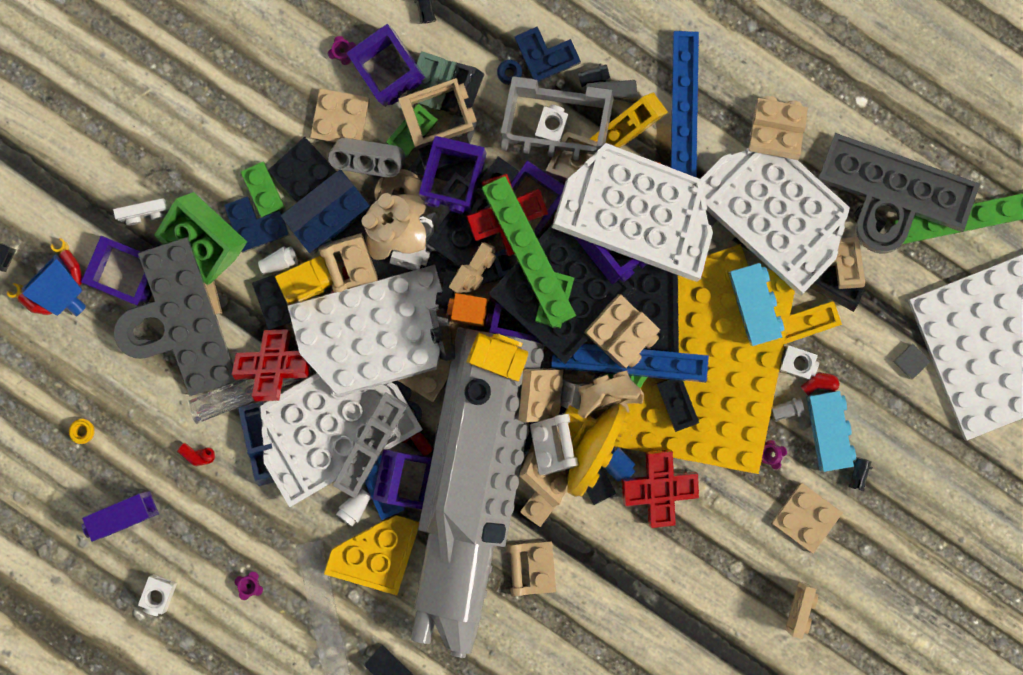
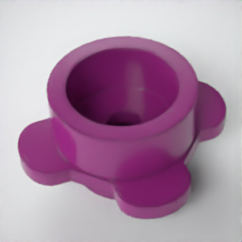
M337 36L334 38L332 49L328 50V56L330 59L341 61L342 65H349L351 60L347 52L357 45L354 42L349 43L342 36ZM340 49H345V52L341 53Z
M768 440L764 446L761 462L771 465L772 469H780L782 466L781 461L787 455L786 447H780L776 445L774 440Z
M252 571L247 576L236 577L234 583L238 588L241 600H247L253 595L260 596L263 593V587L259 584L257 572Z

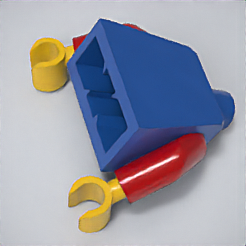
M59 238L62 242L60 249H56L53 244L50 246L56 254L25 286L12 283L17 287V293L14 294L11 291H7V295L18 299V302L31 313L51 315L53 313L58 316L67 308L77 317L86 308V305L77 298L82 292L81 281L83 277L79 263L69 250L68 243Z

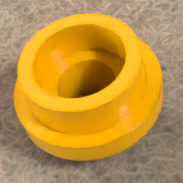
M77 419L69 427V436L77 444H86L94 437V426L87 419ZM80 427L86 429L84 436H81L78 432Z

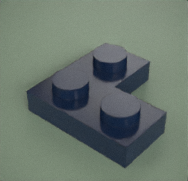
M538 26L514 36L532 78L537 80V82L581 64L571 39L548 49Z
M248 196L224 205L232 228L247 241L241 251L242 253L290 235L287 225L281 217V211L257 219Z

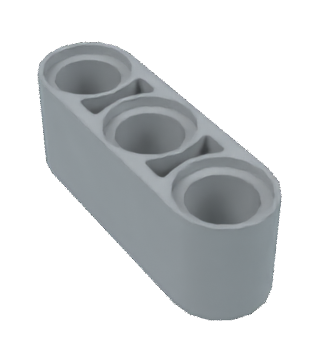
M349 138L339 139L328 156L329 163L336 169L382 177H395L400 172L406 158L405 152L398 146Z

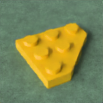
M395 514L331 548L324 574L398 595L420 522Z

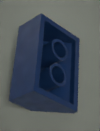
M338 170L283 213L281 217L305 249L313 256L318 252L319 246L331 242L368 212L370 205L344 172Z

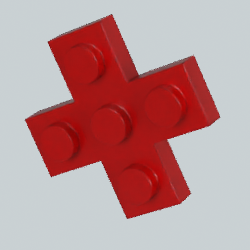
M503 174L498 177L482 182V185L485 186L504 176H506L510 186L511 183L509 181L508 175ZM539 189L516 197L528 221L548 214ZM491 207L466 215L475 241L499 233L506 254L508 256L514 254Z
M264 330L260 352H241L235 355L232 376L235 380L255 379L252 392L254 401H279L283 378H308L310 365L300 355L299 351H288L291 337L288 330Z
M670 449L645 452L646 477L622 479L623 504L625 506L648 504V526L650 528L676 526L675 501L699 498L698 473L694 471L674 474L673 451Z

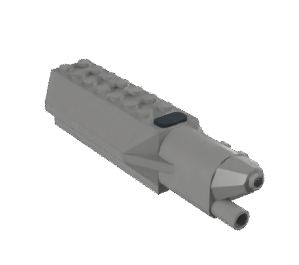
M464 328L457 329L454 345L456 357L451 360L418 530L428 532L429 536L414 608L417 611L411 636L412 641L431 644L434 626L436 625L446 649L451 651L450 655L466 658V654L472 653L481 619L484 598L487 597L486 588L489 573L492 571L491 562L494 547H505L511 515L514 511L516 489L519 485L520 468L524 460L526 438L529 434V422L518 421L523 372L519 382L466 363L476 335L480 332L492 337L493 333ZM506 336L523 343L522 347L519 348L528 351L524 369H540L544 357V345ZM473 379H483L491 388L489 400L482 405L471 404L465 398V386Z

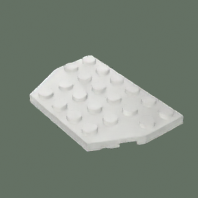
M607 143L565 182L552 228L695 282L701 279L713 234L706 215L707 205L706 200L703 198L701 179Z
M747 148L745 151L723 156L701 178L703 198L706 200L707 211L800 296L836 260L850 207L798 160L752 152Z
M435 265L288 306L300 355L338 397L438 369L440 348L438 343L434 344L431 338L430 329L433 326L429 309L439 307V305H435L437 292L442 293Z
M316 373L280 394L279 401H268L260 406L263 445L272 444V449L264 451V464L289 507L336 480L385 392L408 404L397 385L390 382L338 397ZM409 405L384 449L389 450L423 430Z

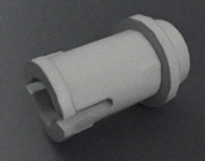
M794 397L791 401L772 406L775 422L795 415L801 417L800 414L805 413L801 398L795 399Z

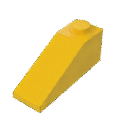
M654 92L643 96L609 123L606 137L607 144L621 148L668 113ZM599 132L593 135L590 140L598 142Z

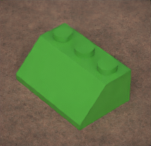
M194 192L175 199L154 234L163 244L188 237L206 285L211 284L237 259L247 243L240 234Z

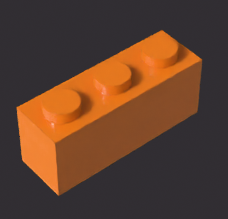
M455 293V299H449L447 314L451 316V320L454 323L484 328L488 305L487 298Z

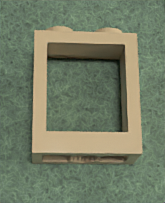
M456 78L398 98L417 150L432 145L435 136L449 139L474 130L472 123L477 121L472 107L467 109L464 99L468 98L464 83L459 85ZM454 90L465 124L424 138L412 105Z

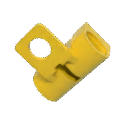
M321 256L275 276L289 305L297 301L303 302L323 293L324 289L333 285L325 259Z
M479 332L472 344L466 363L519 382L527 361L528 351L519 348L522 347L523 343L501 334H493L490 337Z

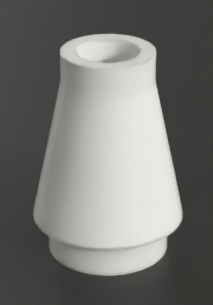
M283 246L266 258L259 260L258 264L260 271L265 275L288 271L298 266V259L292 247L286 248Z
M360 489L356 498L351 496L338 507L339 511L336 515L352 527L355 522H359L372 497L366 491Z

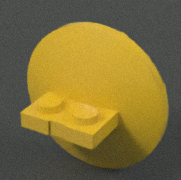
M616 403L596 419L590 416L582 418L578 414V409L571 405L564 414H569L570 417L568 426L574 457L578 459L579 464L577 467L569 468L567 492L572 496L582 497L588 486L593 488L600 476L598 472L601 466L606 468L613 456L611 451L614 448V442L617 436L621 437L628 425L626 421L630 415L626 407L620 403Z

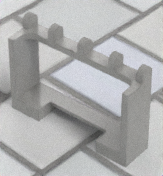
M512 77L501 131L503 138L501 150L507 151L508 143L524 145V153L529 154L531 146L549 148V157H554L555 150L574 152L573 160L579 161L580 153L594 155L606 143L613 105L612 90L587 87L586 94L539 88L537 80ZM518 96L604 108L597 146L510 134Z

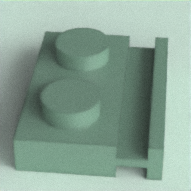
M421 51L417 65L426 78L421 81L419 87L412 91L408 90L406 96L450 81L456 67V62ZM447 93L416 104L441 111Z

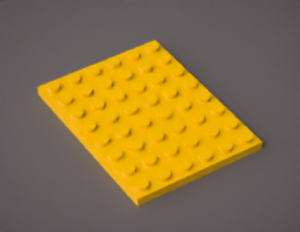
M706 257L702 276L698 282L678 275L679 353L709 355L706 383L683 381L699 423L675 432L657 383L668 379L647 377L640 388L644 393L643 403L627 404L630 413L626 421L628 425L622 436H617L614 446L641 452L670 449L673 451V458L759 474L795 291L773 270L767 269L770 281L766 282L769 292H774L777 306L774 307L776 317L781 316L785 330L781 331L782 338L750 346L728 274L730 271L749 265Z

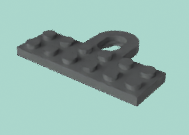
M838 133L834 134L818 178L822 183L865 198L857 220L856 233L859 241L865 248L879 254L893 252L904 243L914 216L963 232L980 183ZM881 206H890L898 215V223L892 226L886 234H881L876 230L875 210Z
M185 237L139 252L138 255L155 301L129 309L120 316L114 328V338L119 349L126 355L138 359L148 358L173 350L189 396L238 381L232 376L234 364L189 238ZM154 317L163 323L164 335L158 340L137 339L134 335V328L140 325L145 318Z

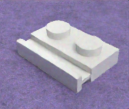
M162 198L116 208L113 211L115 219H118V221L126 222V225H135L141 223V219L151 217V220L165 218V213H168L171 203Z

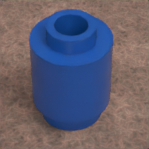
M614 446L611 451L613 456L604 469L618 482L621 479L630 478L635 473L633 469L635 463L619 447L616 448Z

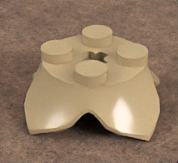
M384 193L370 206L368 212L362 218V225L366 230L365 240L367 249L374 260L385 259L392 250L411 254L425 249L426 231L419 220V216L425 212L426 206L419 196L410 194L396 196Z
M627 371L613 375V379H609L608 375L593 380L594 386L591 383L578 388L581 396L578 414L582 418L590 416L595 419L608 406L618 402L620 404H642L644 399L643 391L630 379Z

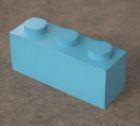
M761 263L728 272L750 346L782 338L781 331L785 329L781 316L776 317L774 307L777 306L774 292H769L766 282L770 281L767 268L761 267Z
M840 391L806 396L819 471L826 472L854 467L853 461L856 460V452L854 446H850L848 437L852 435L849 420H845L844 411L847 410L845 396H841Z

